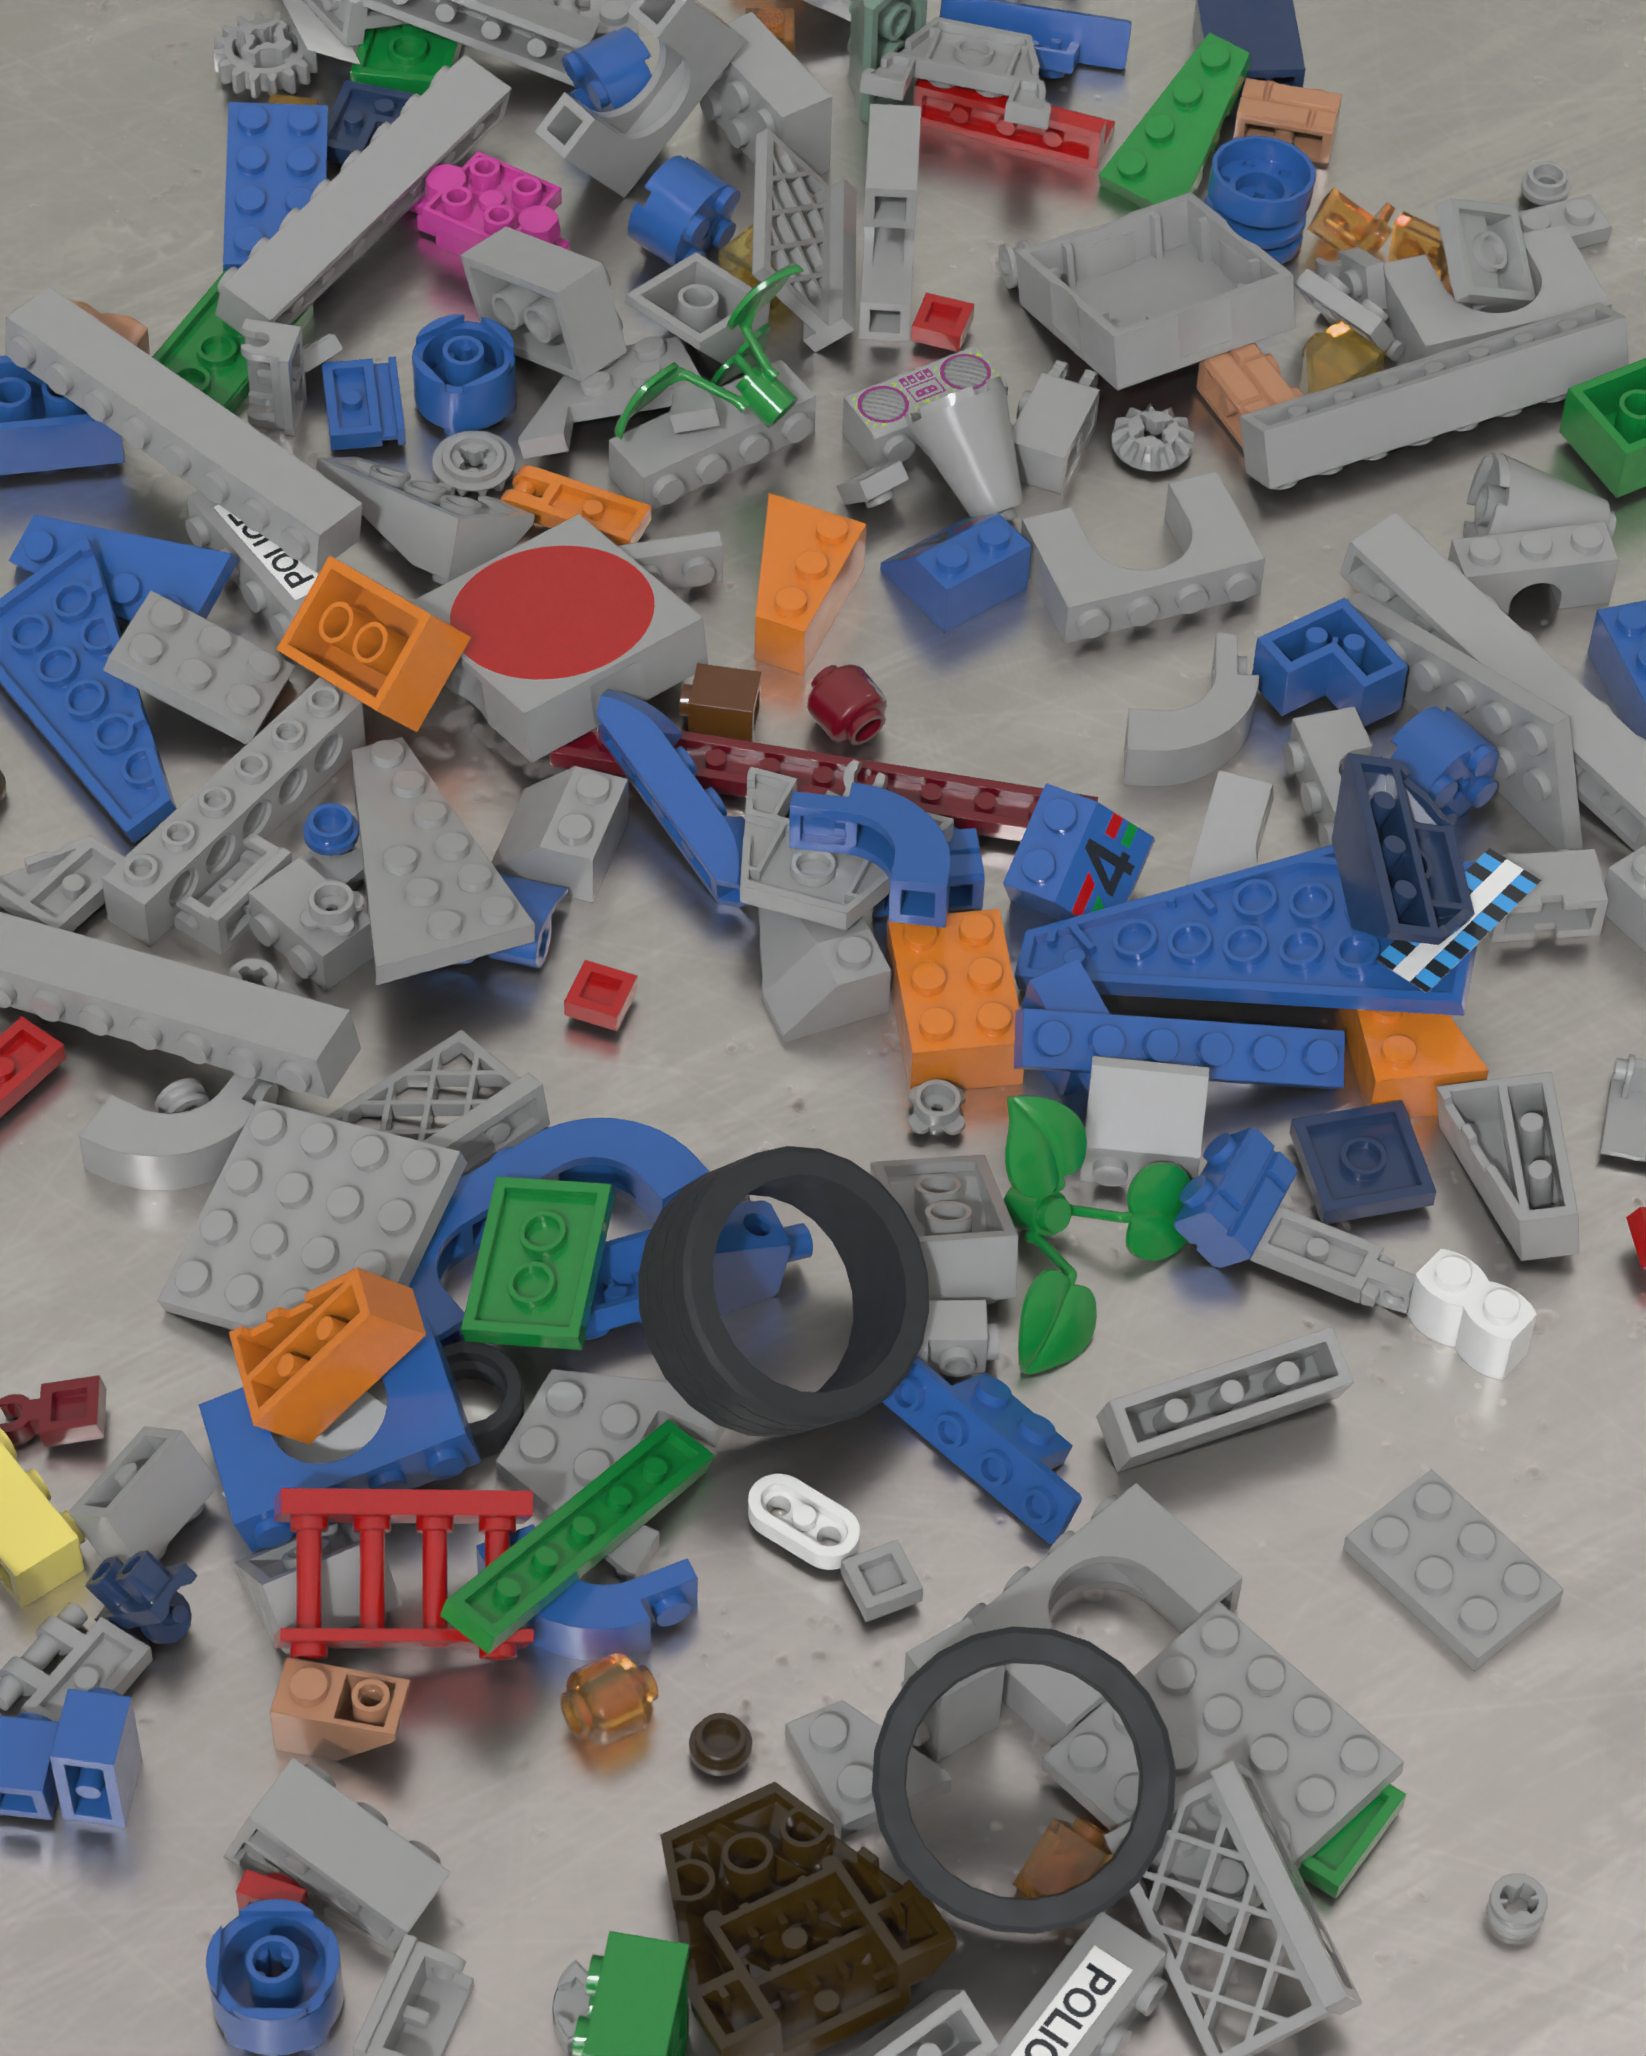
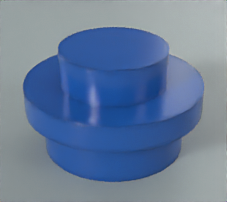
M336 803L322 804L311 811L304 823V841L312 851L326 856L343 854L357 843L359 825L356 818L343 805Z

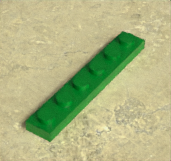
M669 1419L666 1420L446 1600L440 1616L483 1651L490 1654L709 1470L715 1455Z

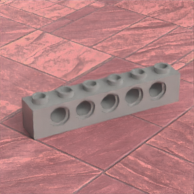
M319 677L102 877L108 921L149 947L156 943L175 925L174 917L180 911H183L176 903L183 896H190L198 900L240 861V855L246 849H249L242 842L249 834H256L266 839L352 758L351 750L366 745L363 703Z

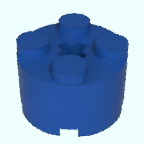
M629 27L613 30L562 56L563 67L575 87V90L570 92L569 95L593 111L609 112L616 110L634 99L647 85L652 75L644 60L652 56L642 40Z
M677 155L667 160L651 176L645 188L652 193L644 207L637 202L635 203L628 222L629 237L672 267L695 252L705 258L706 253L714 246L718 249H723L730 242L736 231V224L731 221L741 193L696 161Z
M454 314L438 318L419 331L416 337V345L412 350L414 400L419 412L427 420L442 427L445 433L451 436L459 432L489 427L514 412L517 396L514 341L510 333L501 324L482 316L481 323L465 321L464 314Z
M1437 706L1423 710L1410 719L1391 739V742L1397 746V749L1390 759L1400 760L1410 772L1408 778L1430 796L1452 823L1453 827L1457 819L1472 806L1475 808L1484 806L1495 794L1498 783L1492 778L1496 771L1499 757L1497 748L1451 708L1446 706L1445 712Z
M268 1899L247 1905L239 1910V1916L228 1923L223 1929L222 1925L212 1936L208 1946L206 1971L215 2019L224 2032L228 2043L238 2049H245L256 2054L269 2056L287 2055L304 2049H315L328 2038L330 2029L336 2022L343 2004L344 1986L336 1936L329 1926L327 1927L314 1916L313 1910L301 1903L285 1899Z

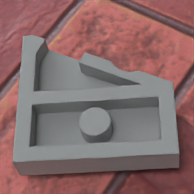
M90 835L67 843L57 851H44L24 858L25 868L0 876V907L14 916L73 932L105 903L102 877L117 865L124 856Z
M843 1700L785 1724V1737L841 1838L878 1822L872 1794L874 1749L882 1726ZM911 1747L908 1756L906 1782L910 1808L951 1791L952 1780L947 1770L913 1747Z

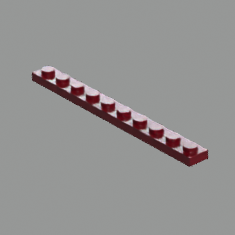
M598 726L550 753V766L570 769L578 766L627 778L600 740ZM681 731L683 735L674 746V749L682 746L690 755L698 772L695 778L704 790L711 787L716 793L747 797V774L750 767L797 778V792L825 795L827 790L839 796H843L846 790L843 781L844 771L852 760H856L863 764L857 776V783L872 785L879 772L888 776L886 790L910 800L925 812L954 819V827L958 829L976 828L977 835L1020 842L1043 791V788L687 731ZM1078 794L1098 802V797Z

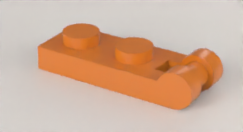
M530 465L522 466L513 478L514 488L506 490L500 498L501 501L535 514L533 523L548 528H553L579 514L617 546L637 543L652 520L651 505Z

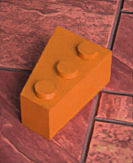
M769 493L755 615L756 660L798 674H805L865 567V523Z
M1339 1008L1364 1106L1402 1100L1409 1118L1437 1116V1086L1487 1080L1489 1069L1450 1015Z
M356 1267L305 1293V1302L287 1310L277 1307L266 1313V1322L252 1329L240 1326L230 1331L229 1336L253 1425L310 1445L426 1336L413 1288Z

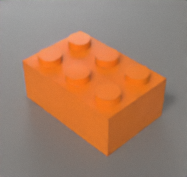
M329 555L276 650L377 712L418 732L471 637Z
M1000 909L948 913L945 928L889 922L888 919L886 961L891 969L890 989L909 1092L913 1087L934 1079L948 1081L962 1090L1023 1084L1024 1069H1014L1015 1011L1020 1008Z

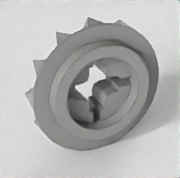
M1151 403L1144 412L1130 407L1126 417L1116 418L1111 436L1112 447L1117 456L1128 465L1145 471H1164L1179 466L1190 456L1194 442V432L1189 430L1186 417H1175L1171 407L1162 412L1155 411ZM1144 431H1149L1153 435L1162 433V440H1157L1152 435L1144 437Z
M485 431L459 432L449 436L436 447L432 456L433 477L439 478L440 482L456 486L455 489H457L462 497L469 492L485 495L488 489L503 491L505 481L514 478L515 455L511 446L495 434ZM469 463L472 466H477L482 463L483 470H478L475 467L465 470V464Z

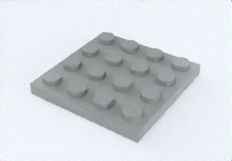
M257 1099L157 1301L167 1312L234 1330L240 1326L252 1329L266 1322V1313L277 1307L287 1310L305 1302V1293L356 1267L409 1287L462 1176L467 1161L462 1153L457 1150Z
M1219 1601L1134 1675L1151 1695L1168 1729L1176 1767L1175 1797L1212 1778L1211 1771L1231 1760L1250 1769L1298 1869L1307 1857L1313 1856L1371 1803L1387 1785L1391 1784L1402 1774L1404 1761ZM1105 1701L1042 1756V1770L1104 1826L1113 1831L1132 1821L1138 1799L1139 1771L1133 1742L1118 1713ZM1213 1798L1191 1808L1183 1834L1212 1844L1214 1843L1222 1817ZM1175 1817L1170 1820L1168 1826L1170 1830L1172 1829ZM1229 1834L1225 1848L1238 1852ZM1166 1836L1162 1848L1150 1865L1156 1873L1158 1872L1169 1838ZM1180 1842L1169 1878L1199 1888L1211 1851ZM1222 1856L1211 1893L1242 1902L1250 1877L1244 1862ZM1175 1889L1194 1905L1196 1895ZM1258 1893L1253 1905L1256 1908L1262 1903ZM1208 1900L1203 1915L1225 1935H1228L1233 1930L1239 1910Z

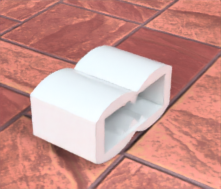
M1440 1249L1416 1273L1407 1313L1413 1325L1425 1336L1440 1344L1455 1347L1459 1356L1471 1368L1497 1380H1503L1527 1355L1537 1317L1533 1306L1521 1294L1505 1285L1488 1281L1484 1272L1474 1262L1459 1253L1447 1249Z

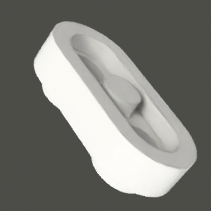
M787 1474L767 1475L759 1479L752 1486L748 1496V1518L753 1528L763 1536L812 1566L825 1570L841 1568V1560L858 1553L860 1525L857 1518L848 1509L797 1478ZM774 1509H783L788 1514L777 1517L769 1512ZM831 1539L836 1541L838 1545L824 1546L819 1542Z

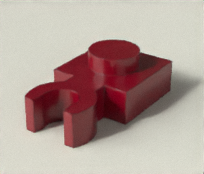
M100 1375L41 1384L40 1398L30 1400L21 1394L4 1396L0 1399V1408L6 1419L19 1418L11 1423L0 1424V1428L9 1437L13 1446L28 1442L36 1434H39L45 1447L104 1438L107 1389Z

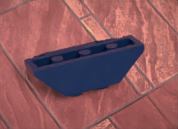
M1348 753L1343 763L1331 840L1351 928L1385 939L1439 945L1468 923L1475 914L1453 825L1430 796L1408 778L1410 772L1400 760Z

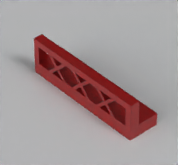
M920 78L914 84L913 106H921L920 125L1096 170L1114 134L1115 121L1050 105L1051 114L1048 129L1004 121L1006 103L1009 98L1007 95L986 97L980 95L976 89L956 85L951 88H940L930 84L928 80Z

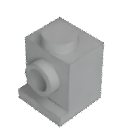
M929 1300L926 1330L923 1344L917 1357L937 1374L961 1377L970 1373H985L986 1360H998L999 1327L998 1324H987L986 1300Z

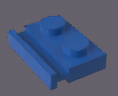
M396 356L388 357V363L373 364V358L322 363L331 450L383 446V440L398 439V445L406 444Z

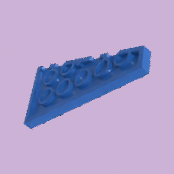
M85 535L0 598V685L134 844L168 818L177 807L139 689L103 671L109 655L122 634L94 546L88 536Z

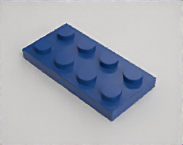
M228 103L223 272L225 269L229 270L233 266L239 269L248 260L249 254L257 242L263 237L271 239L279 231L286 215L292 209L297 207L301 210L308 204L316 187L326 179L327 105Z

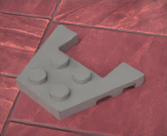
M936 17L906 39L905 49L899 53L890 51L881 58V65L878 69L875 70L868 67L861 75L860 93L903 101L912 78L915 77L926 79L930 84L940 88H951L956 85L976 89L980 95L986 97L1007 95L1009 98L1006 103L1004 121L1048 129L1051 114L1050 103L1045 101L1046 88L1044 81H1040L1038 76L1039 62L1031 35Z
M678 336L665 339L661 337H648L636 344L626 345L627 352L582 382L563 375L519 436L518 443L523 459L569 451L573 423L622 415L627 403L636 390L650 377L673 362H676L679 367L700 376ZM685 380L668 386L658 397L640 410L645 411L671 406L670 419L674 433L715 427L721 424L716 403L710 392Z
M750 767L747 774L740 902L847 930L890 893V878L879 866L858 856L789 848V818H785L790 808L793 791L797 792V778ZM927 812L941 828L949 843L954 835V819Z
M551 1369L496 1461L497 1474L515 1490L533 1491V1505L548 1517L652 1433L658 1424H663L669 1419L691 1437L716 1446L726 1428L715 1424L689 1406L669 1382ZM643 1525L604 1558L616 1568V1575L621 1580L626 1582L642 1576L659 1546V1531Z

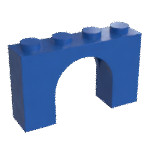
M427 1315L421 1316L426 1336L382 1376L387 1392V1408L380 1428L364 1447L341 1460L329 1463H307L286 1454L280 1434L253 1425L243 1387L199 1404L233 1524L251 1552L262 1548L281 1546L288 1542L292 1536L297 1535V1533L290 1531V1522H274V1497L281 1488L414 1489L434 1480L453 1478L465 1468L481 1462L443 1345Z

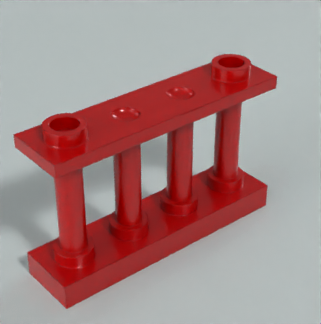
M281 1488L274 1497V1522H290V1531L297 1533L296 1628H280L274 1635V1648H290V1658L294 1659L328 1658V1648L479 1649V1659L508 1660L517 1658V1649H525L534 1642V1629H518L490 1654H487L459 1630L448 1629V1622L440 1614L448 1599V1533L454 1532V1524H478V1533L485 1534L486 1568L510 1548V1534L516 1533V1524H524L533 1516V1491ZM328 1523H353V1532L360 1533L359 1628H322V1532L328 1531ZM391 1523H416V1532L422 1534V1629H385V1533L391 1532Z

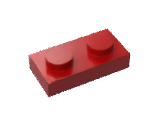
M23 1016L0 1035V1118L66 1059L64 1044Z

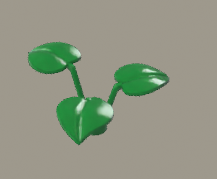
M798 264L787 265L757 284L741 300L730 316L727 326L732 330L739 325L746 340L740 346L738 352L732 354L722 364L711 382L679 367L676 362L671 363L645 381L632 395L616 424L615 435L622 440L628 420L658 397L668 386L682 380L688 381L733 404L741 413L749 408L767 428L776 424L794 406L798 398L777 378L779 373L771 366L765 355L772 327L766 323L753 333L752 323L756 312L777 295L788 278L802 273L804 270ZM741 373L745 374L736 385V388L742 393L740 396L720 387V385Z
M1015 1095L1007 1098L1009 1126L1005 1147V1164L1012 1187L1007 1191L1004 1202L1015 1228L1027 1231L1025 1241L1035 1244L1060 1270H1043L1029 1286L1022 1306L1018 1338L1019 1368L1021 1373L1032 1375L1067 1363L1081 1354L1093 1336L1097 1320L1096 1300L1092 1291L1085 1286L1075 1284L1077 1279L1076 1270L1044 1236H1053L1063 1231L1068 1226L1071 1216L1128 1223L1126 1247L1129 1253L1149 1261H1159L1168 1258L1180 1250L1187 1242L1173 1225L1183 1206L1179 1199L1180 1194L1191 1180L1178 1166L1166 1162H1155L1143 1167L1131 1181L1127 1191L1129 1212L1069 1204L1065 1196L1059 1191L1065 1188L1064 1176L1071 1175L1079 1170L1085 1160L1087 1138L1083 1123L1071 1109L1057 1101L1039 1096Z

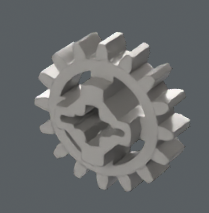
M260 11L255 12L254 20L251 21L242 16L236 17V28L224 25L222 27L223 37L214 38L215 50H213L215 72H219L222 84L232 82L233 92L240 93L247 88L251 90V98H257L261 91H268L269 95L278 94L280 89H285L293 94L296 92V82L308 85L310 83V73L318 72L319 53L307 49L292 18L287 21L281 20V12H275L271 18H264Z

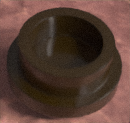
M727 1713L711 1714L700 1721L692 1730L689 1738V1753L694 1764L702 1771L717 1776L730 1775L741 1770L748 1763L752 1754V1737L748 1728L735 1716Z

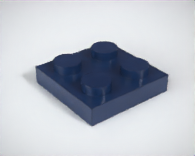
M1402 1100L1291 1120L1289 1133L1322 1223L1330 1224L1434 1205L1437 1191Z

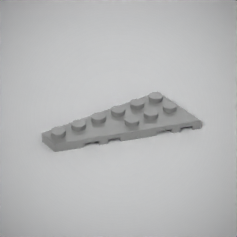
M1358 592L1347 598L1350 604L1408 665L1403 698L1418 713L1437 706L1443 712L1446 711V706L1456 712L1497 748L1499 757L1496 771L1492 778L1498 783L1497 791L1556 850H1583L1570 716L1364 593Z
M403 737L381 740L372 745L351 750L376 985L535 942V923Z

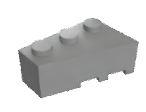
M1552 1072L1437 1086L1439 1128L1519 1259L1525 1261L1580 1254L1579 1214Z
M294 1757L249 1815L223 1856L239 1866L248 1856L269 1869L290 1877L300 1886L318 1895L328 1903L324 1908L326 1915L392 1952L401 1943L404 1934L409 1933L451 1873L440 1865V1858L431 1848L419 1841H407L388 1827L387 1819L379 1810L364 1802L355 1803L336 1789V1784L328 1773L313 1764L303 1765Z

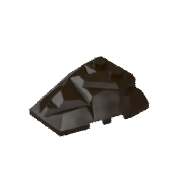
M772 1782L660 1834L673 1910L675 1911L679 1943L689 1944V1999L691 2010L719 2056H811L902 2012L911 2002L910 1986L932 1976L957 1947L956 1936L931 1900L923 1896L909 1879L901 1885L879 1868L878 1856L864 1846L856 1852L834 1836L833 1823L776 1782Z

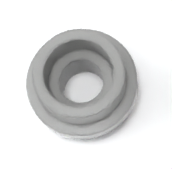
M1540 161L1533 164L1529 171L1524 174L1521 182L1523 195L1529 201L1539 206L1565 201L1569 196L1571 188L1565 168L1552 161Z

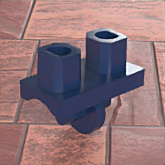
M148 1550L136 1552L125 1564L117 1556L106 1558L86 1582L85 1587L104 1605V1608L94 1619L96 1622L102 1617L122 1630L140 1627L147 1639L164 1645L181 1640L191 1626L192 1613L190 1605L177 1590L182 1586L192 1584L198 1575L186 1563L164 1567Z

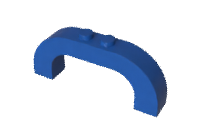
M586 1118L557 1124L540 1131L514 1147L501 1149L489 1162L465 1176L462 1175L409 1285L410 1288H413L420 1315H427L443 1346L465 1341L461 1332L464 1311L446 1292L442 1283L448 1272L458 1262L479 1250L496 1176L612 1184L615 1195L621 1196L635 1204L655 1224L661 1210L687 1184L709 1173V1170L686 1146L670 1135L642 1123L617 1118Z

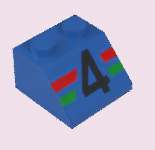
M999 513L969 517L882 561L880 570L943 633H946L1028 588L1031 544Z
M1046 783L1003 881V885L1010 902L1060 921L1130 901L1155 838L1099 802Z

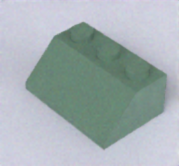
M928 0L850 1L851 34L847 45L850 52L849 76L862 121L869 123L870 104L889 105L894 100L860 93L863 71L868 67L875 70L878 69L881 65V58L890 51L899 53L905 49L906 39L926 25Z

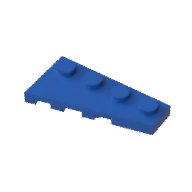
M39 515L32 517L8 560L16 567L32 575L87 535L94 546L115 616L129 624L150 591L207 619L239 561L232 553Z

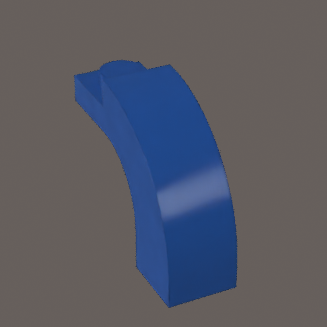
M852 782L849 797L793 791L789 813V848L849 854L871 861L879 866L890 878L889 922L946 927L950 892V849L941 828L927 812L894 792L861 783Z
M534 1524L518 1529L516 1533L510 1534V1547L534 1529ZM485 1542L476 1545L478 1573L485 1569ZM688 1558L623 1583L598 1585L577 1580L520 1629H534V1642L532 1644L551 1653L572 1659L611 1661L636 1657L651 1652L652 1627L657 1625H674L686 1618L689 1613L698 1610V1577Z

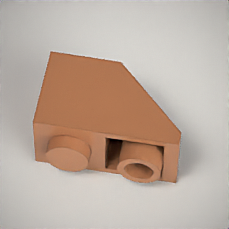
M286 1657L270 1710L275 1750L338 1761L395 1742L411 1687L410 1680Z

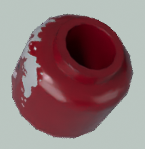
M852 664L841 667L831 665L821 670L811 682L813 689L808 696L807 709L831 741L839 744L851 743L857 746L872 739L882 729L886 721L884 714L887 709V700L883 692L862 667Z

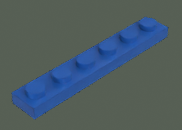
M1027 1008L1015 1011L1014 1069L1091 1074L1093 1056L1209 1067L1208 1081L1331 1090L1344 1088L1345 1031Z

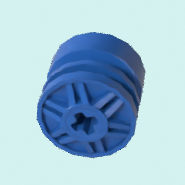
M1257 135L1238 137L1221 145L1214 154L1208 180V194L1205 197L1204 203L1223 217L1236 234L1259 246L1282 265L1293 259L1301 248L1303 230L1306 226V211L1310 207L1315 184V167L1304 152L1288 142L1274 137Z

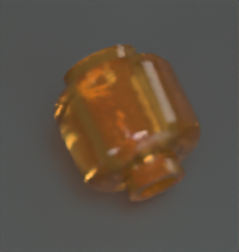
M614 1653L574 1670L566 1681V1691L560 1696V1706L564 1719L574 1736L580 1740L587 1739L594 1745L605 1747L648 1727L653 1719V1701L658 1699L659 1691L653 1674L645 1665L637 1666L626 1655Z

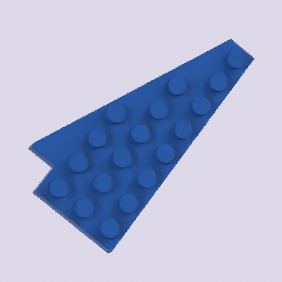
M1329 845L1026 930L1014 978L1018 989L1026 990L1029 980L1078 958L1097 992L1105 995L1464 1016L1477 945L1428 993L1375 960L1395 940L1385 939L1351 928L1333 845ZM1462 861L1464 872L1475 862Z

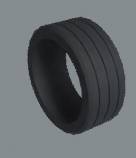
M785 1146L758 1152L712 1170L684 1186L661 1210L645 1242L638 1273L639 1313L648 1347L665 1379L689 1406L719 1426L748 1436L781 1438L860 1416L886 1400L908 1375L923 1344L929 1315L928 1272L919 1239L903 1208L874 1176L853 1161L819 1148ZM746 1195L771 1197L800 1210L814 1220L829 1237L845 1265L853 1303V1324L849 1343L837 1370L816 1392L799 1391L776 1383L753 1367L734 1345L721 1320L714 1294L713 1260L721 1230L731 1211Z
M1012 1626L973 1634L939 1651L907 1680L886 1713L874 1749L872 1794L879 1829L897 1866L923 1896L957 1919L995 1932L1038 1934L1073 1927L1111 1908L1140 1882L1162 1848L1174 1811L1176 1767L1168 1729L1151 1695L1123 1663L1090 1641L1054 1629ZM1012 1663L1045 1665L1072 1674L1098 1691L1120 1716L1133 1742L1139 1771L1137 1806L1128 1833L1112 1858L1089 1879L1061 1893L1032 1899L1000 1897L971 1887L947 1871L925 1846L912 1819L906 1790L908 1756L917 1729L933 1704L956 1683L984 1669Z

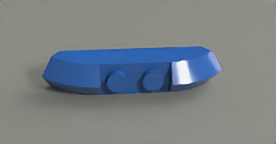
M607 689L600 697L596 712L600 740L716 902L733 907L747 905L740 902L745 819L740 816H727V810L716 791L711 787L706 790L702 788L695 778L698 772L690 755L682 746L674 749V746L683 734L668 717L643 700L626 693Z

